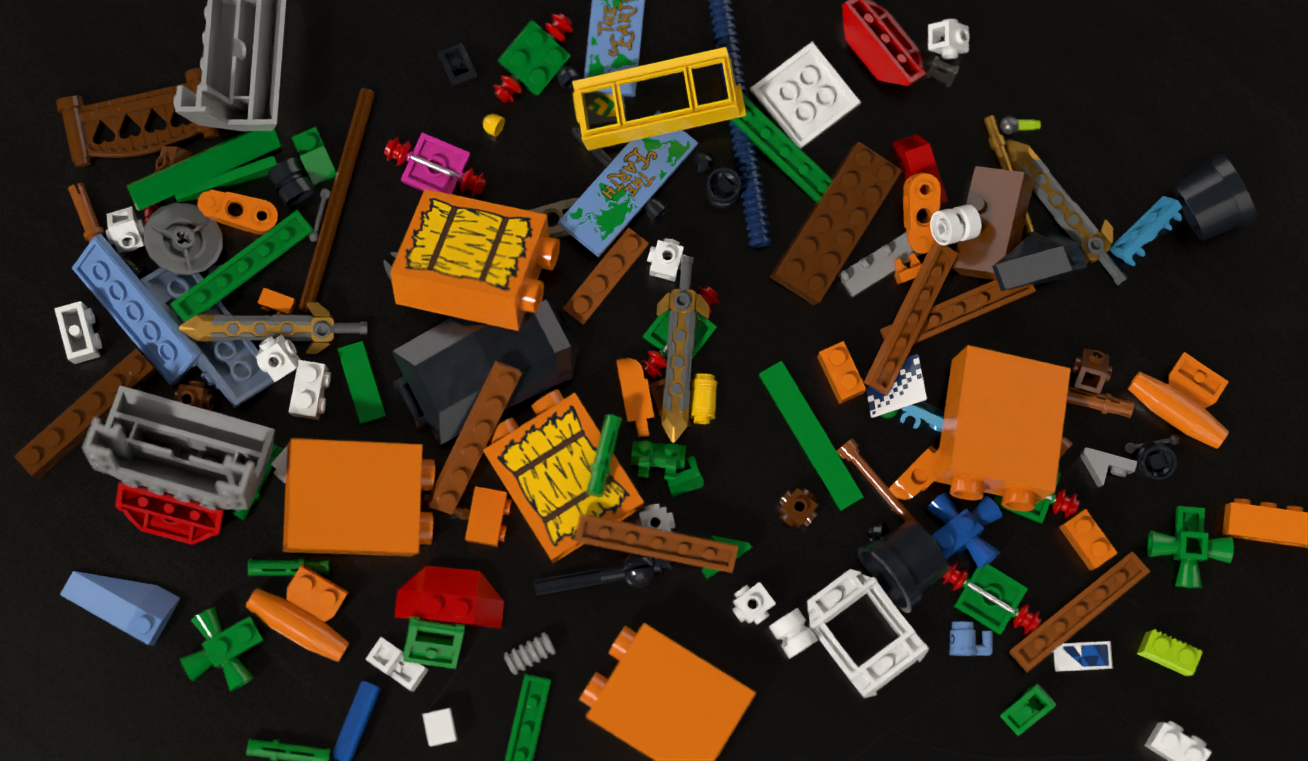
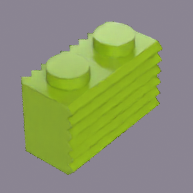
M1155 629L1145 633L1137 654L1185 676H1190L1195 672L1202 651L1197 650L1196 647L1192 648L1191 645L1187 646L1186 643L1177 641L1176 638L1167 637L1166 634L1157 632Z

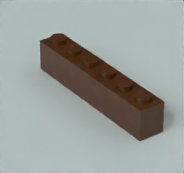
M135 349L14 457L32 477L40 479L87 437L94 418L99 419L101 424L108 419L119 386L139 391L159 371L139 350Z

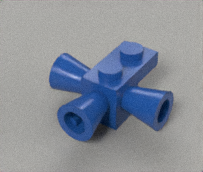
M944 492L927 507L928 511L946 524L931 536L940 547L946 560L956 552L960 554L967 548L979 570H981L999 555L1000 552L980 537L984 530L983 526L1002 518L1001 510L991 498L985 496L971 513L965 509L959 514L949 494Z

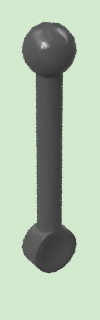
M323 189L320 192L321 204L314 231L309 235V239L313 242L318 241V231L326 201L329 200L331 195L328 189Z
M1173 434L1169 438L1151 442H1157L1162 445L1168 443L1176 445L1179 443V437ZM1127 443L1124 450L1126 453L1131 454L1144 443L1135 445Z

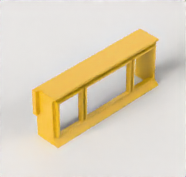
M726 47L572 81L575 91L573 98L577 122L580 123L582 141L588 151L746 116L741 85H735L732 63ZM722 63L729 99L698 106L692 69ZM684 71L690 108L626 122L620 85ZM612 87L618 123L590 129L584 93Z

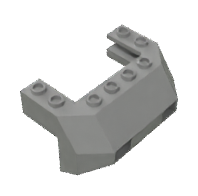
M208 0L204 10L206 29L202 35L204 54L200 61L202 79L199 85H197V94L184 86H177V94L174 96L176 113L201 126L237 131H273L277 125L286 0Z
M119 386L105 426H102L99 419H93L83 450L94 469L123 480L122 483L133 488H137L138 485L148 487L150 492L158 495H164V492L174 495L175 499L188 503L190 500L201 502L200 505L211 510H216V507L239 510L248 509L261 485L272 453L275 429ZM145 439L148 441L166 445L167 448L165 449L155 445L147 444L143 441ZM218 460H219V461L224 462V464L221 465V464H218L217 462H218Z

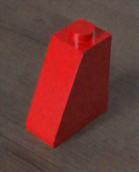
M916 134L892 143L906 180L917 173H928L937 178L941 188V208V204L948 202L930 143ZM925 184L920 188L922 194L925 193Z

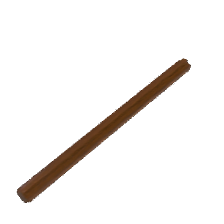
M362 88L360 90L298 307L299 311L305 314H312L306 303L316 302L374 99V92L369 89Z

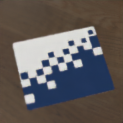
M918 354L906 358L888 395L882 394L865 384L872 418L927 399ZM866 371V372L863 373V375H864V380H865V378H866V376H867V374H868L869 371Z

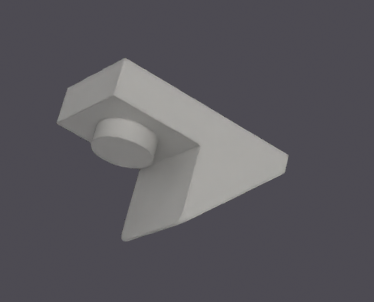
M1087 447L1080 451V457L1098 487L1104 485L1108 469H1111V474L1122 477L1135 472L1137 461Z

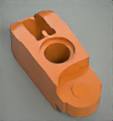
M917 173L905 181L903 188L904 227L906 228L907 244H909L913 251L924 254L929 251L935 240L931 232L930 222L932 215L940 211L941 188L939 181L933 175ZM925 184V193L922 194L920 188ZM924 208L926 210V217L919 222L917 220V212Z
M211 189L210 191L203 192L198 198L197 206L199 211L204 214V217L254 234H265L277 222V210L272 203L266 200ZM231 205H239L243 213L238 217L230 215L228 208ZM259 212L265 213L267 218L260 221L257 218V214Z
M630 358L618 359L616 362L628 422L635 421L639 438L649 436L647 418L654 417L648 380L644 379L642 366L637 360Z
M931 445L888 490L897 499L910 500L921 490L927 489L935 480L939 448L936 450Z

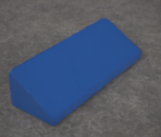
M365 681L361 682L333 750L332 756L340 761H352L380 693V687Z

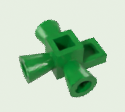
M1177 506L1175 537L1155 531H1150L1147 546L1149 557L1174 554V560L1181 561L1175 587L1202 588L1198 562L1206 561L1207 557L1226 563H1231L1233 538L1208 539V533H1204L1205 508Z
M215 607L195 616L191 621L205 636L207 641L202 643L205 650L180 658L182 666L192 681L196 680L212 665L216 668L223 667L230 691L254 679L238 660L239 657L244 655L243 652L264 641L253 619L249 616L227 630L222 631Z

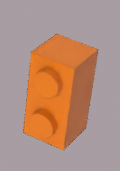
M263 288L258 304L262 310L267 312L273 310L277 312V315H292L297 301L294 298Z

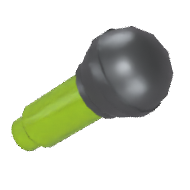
M1007 116L1002 119L1000 128L1005 134L1010 135L1018 130L1039 129L1040 121L1017 120Z

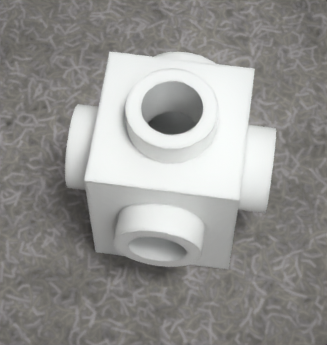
M945 19L942 22L928 25V50L942 54V57L947 59L957 58L958 54L968 52V26L958 23L956 19Z
M133 207L107 214L108 229L106 230V235L110 245L115 244L118 253L131 252L144 246V222L142 219L137 220Z
M665 238L664 241L658 240L656 247L651 246L647 260L652 263L650 275L675 282L677 272L681 270V256H687L683 255L684 247L679 246V242L668 238ZM664 257H670L671 259L665 260Z
M282 334L275 339L271 336L259 345L260 349L256 355L258 366L263 372H268L274 382L297 368L300 358L296 354V348Z
M659 504L643 507L644 512H639L640 519L635 520L636 525L654 528L650 525V521L653 518H658L661 524L656 529L671 531L672 528H675L672 512L667 513L666 507L660 508Z
M759 582L751 589L746 585L734 594L737 599L733 601L735 608L732 610L741 622L746 620L748 624L752 621L759 624L769 616L767 610L776 603ZM748 601H754L756 609H750L747 604Z

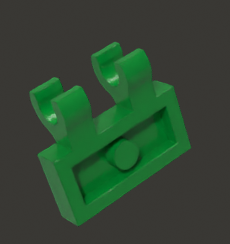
M633 441L631 465L639 466L638 477L648 478L649 467L665 468V479L675 480L676 469H684L686 446L675 443L662 444L650 441Z

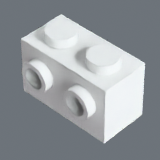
M81 301L55 308L68 360L77 364L100 357L99 349L102 348L99 334H94L92 324L95 323V317L92 309L87 308Z
M298 360L289 413L292 416L319 421L320 414H324L326 407V398H323L325 388L329 387L331 372H328V367L325 364Z
M1171 721L1168 724L1165 722L1158 723L1144 745L1168 761H1206L1211 754L1205 748L1207 744L1195 736H1192L1191 739L1182 734L1183 728Z

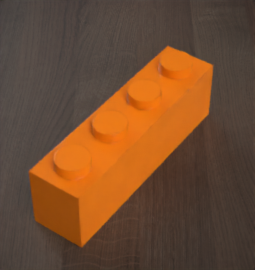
M1234 499V502L1225 505L1222 536L1308 548V513L1303 512V508L1298 506H1287V510L1278 509L1275 503L1261 502L1260 506L1250 505V500Z

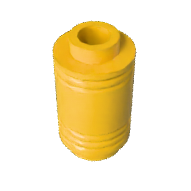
M694 374L693 379L690 380L689 418L694 419L696 424H709L710 420L715 419L717 381L714 380V375Z

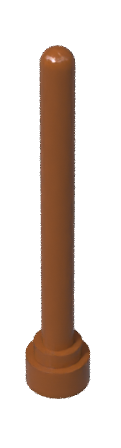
M853 438L836 451L842 459L846 458L848 462L851 460L904 522L908 520L914 521L924 529L859 454L860 450L857 448L859 445Z

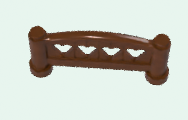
M201 67L185 72L187 81L185 84L84 106L82 96H68L58 99L56 101L57 109L63 116L72 162L75 163V167L91 165L92 157L124 158L159 152L163 146H176L200 133L204 134L205 139L220 136L219 131L221 128L201 126L193 122L189 125L182 123L179 127L171 125V120L176 110L174 107V96L177 94V86H184L197 94V85H199L202 79ZM152 109L166 121V129L162 131L156 129L153 133L146 132L145 127ZM126 115L141 128L140 135H130L126 139L120 137V130ZM102 120L115 133V139L112 142L104 141L98 145L94 143V137Z

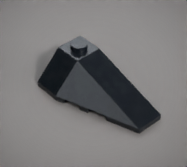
M1047 228L1030 232L1023 241L1015 245V248L1005 254L992 268L1001 291L1064 279L1087 268L1084 260V254L1077 242Z

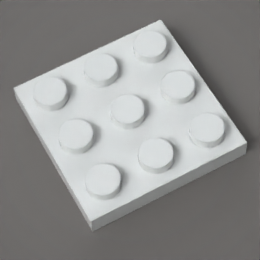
M813 42L750 89L751 93L783 133L800 149L861 103Z

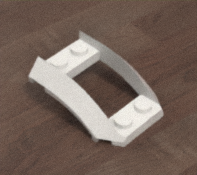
M850 569L807 601L811 629L864 698L877 695L876 691L917 660L921 662L929 650L874 577L871 578L862 575L861 572ZM867 593L899 638L858 668L825 624Z

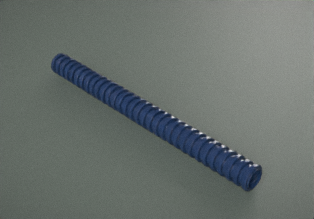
M708 0L711 3L709 9L712 10L710 16L714 18L712 20V25L715 26L713 32L716 34L714 39L718 42L716 49L727 48L732 63L735 85H741L742 94L748 99V96L745 95L747 88L743 86L746 82L745 79H742L744 76V72L741 71L743 65L740 63L742 59L738 55L740 53V49L737 48L739 41L735 39L738 37L737 32H734L736 30V25L733 24L735 18L731 16L734 13L733 9L730 8L732 2L729 0ZM719 63L720 65H722L719 68L720 72L723 73L721 75V79L724 80L722 86L726 89L724 91V96L728 97L723 64ZM729 122V126L732 128L730 134L734 136L731 139L732 143H735L733 146V150L736 151L734 157L738 159L736 162V166L739 167L737 174L740 175L742 183L740 188L743 191L741 198L744 199L742 205L746 207L744 209V214L747 215L745 221L749 224L746 228L750 230V233H748V238H751L749 245L752 247L767 246L773 241L769 237L771 234V230H768L770 223L766 221L769 217L765 213L767 207L764 206L766 200L762 197L764 190H761V187H763V183L760 182L762 176L758 174L760 167L757 166L759 163V159L756 158L757 150H754L756 145L740 128Z

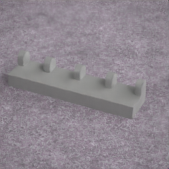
M905 232L866 258L859 260L853 266L843 270L838 276L853 298L895 272L894 261L900 258L902 264L906 265L910 262L909 254L913 253L916 257L922 254L910 248L909 244H907Z

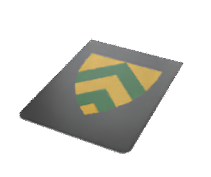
M584 93L589 125L617 121L613 95ZM622 96L623 106H624V112H625V118L627 119V117H626V110H625V103H624V96Z

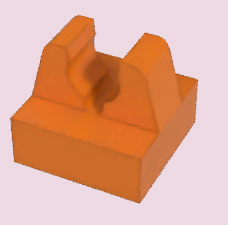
M915 254L908 255L910 260L909 268L902 264L900 258L894 261V276L897 284L916 278L922 264Z

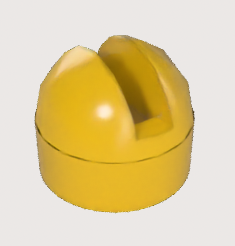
M496 114L487 115L483 120L485 131L495 137L501 133L505 124V118Z

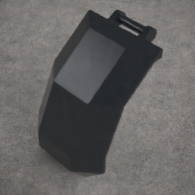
M543 296L537 313L525 312L519 331L451 317L393 350L391 353L403 376L392 384L396 391L399 390L414 419L413 425L415 429L420 430L429 425L438 445L441 446L459 436L495 361L519 369L522 373L504 409L506 410L547 389L571 380L579 346L556 302Z

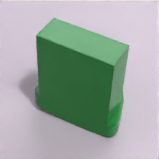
M694 455L687 458L690 469L677 473L675 480L667 479L672 498L704 486V481Z

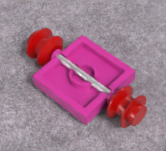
M421 134L414 151H411L409 141L404 145L400 144L399 137H396L394 141L390 139L386 145L384 154L387 155V161L396 158L399 166L408 161L401 182L422 191L428 189L453 195L458 183H460L462 193L469 189L472 191V197H475L477 193L482 194L486 186L487 180L483 179L484 173L476 176L474 175L473 168L463 173L471 156L469 152L427 134Z

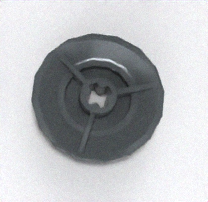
M173 203L159 208L149 217L144 227V245L149 257L161 268L174 274L193 275L206 271L217 261L222 251V232L217 221L204 217V214L199 211L197 206ZM183 238L187 240V242H183L182 244L178 243V240H182Z

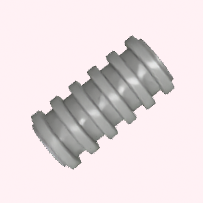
M543 632L541 634L542 637L538 638L536 636L534 641L530 642L528 640L526 642L527 645L523 646L521 644L519 649H512V653H504V659L512 674L517 675L518 670L524 671L526 666H533V662L539 663L542 657L546 659L548 654H555V648L547 634Z

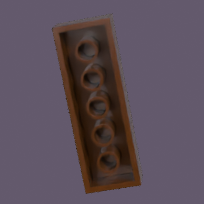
M859 141L855 143L848 151L831 178L830 183L821 194L820 199L816 202L770 277L810 304L816 305L820 303L902 170Z

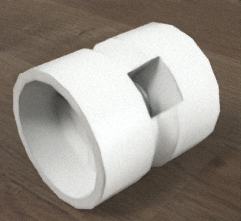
M963 205L953 209L937 211L931 217V232L935 241L940 245H949L958 241L974 239L980 234L981 219L978 211L972 205Z
M798 608L769 626L776 639L783 640L781 646L789 658L818 640L811 627H805L806 620Z

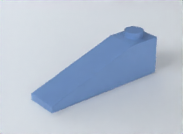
M76 571L72 572L60 594L124 632L153 646L156 644L181 599L157 585Z

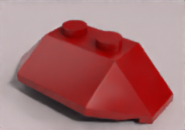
M848 0L842 5L845 40L877 80L909 86L925 76L926 72L923 68L920 50L887 10L869 0Z
M122 481L118 484L115 507L119 511H123L126 517L142 532L193 545L211 536L218 535L221 531L224 509L216 507V510L202 507L200 505L201 502L190 500L187 503L175 499L174 495L164 492V495L154 494L145 486L138 485L137 488H133L123 484Z
M425 566L397 591L395 617L410 619V616L419 617V620L502 628L504 600L480 571Z

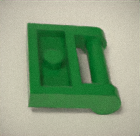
M410 616L402 661L456 669L464 634V624L456 623L455 625L422 621L419 620V617ZM417 631L451 635L453 640L416 634Z

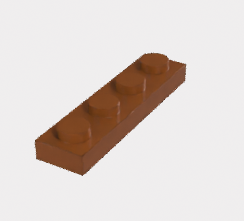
M628 227L566 303L563 311L584 326L646 250L649 243Z

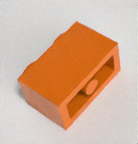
M844 341L819 352L818 360L839 404L865 392L866 387Z
M475 486L465 537L466 541L495 547L499 546V541L504 542L507 526L503 525L504 515L510 514L512 503L511 499H507V492Z
M1086 509L1059 526L1089 570L1096 569L1117 554Z

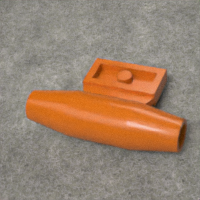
M1185 352L1170 371L1168 384L1140 371L1137 373L1128 386V390L1150 411L1184 434L1217 449L1223 443L1229 431L1206 408L1216 403L1228 384L1227 380Z
M304 565L300 566L288 586L287 599L256 588L246 604V607L273 630L305 649L339 662L350 644L325 623L335 616L348 591Z

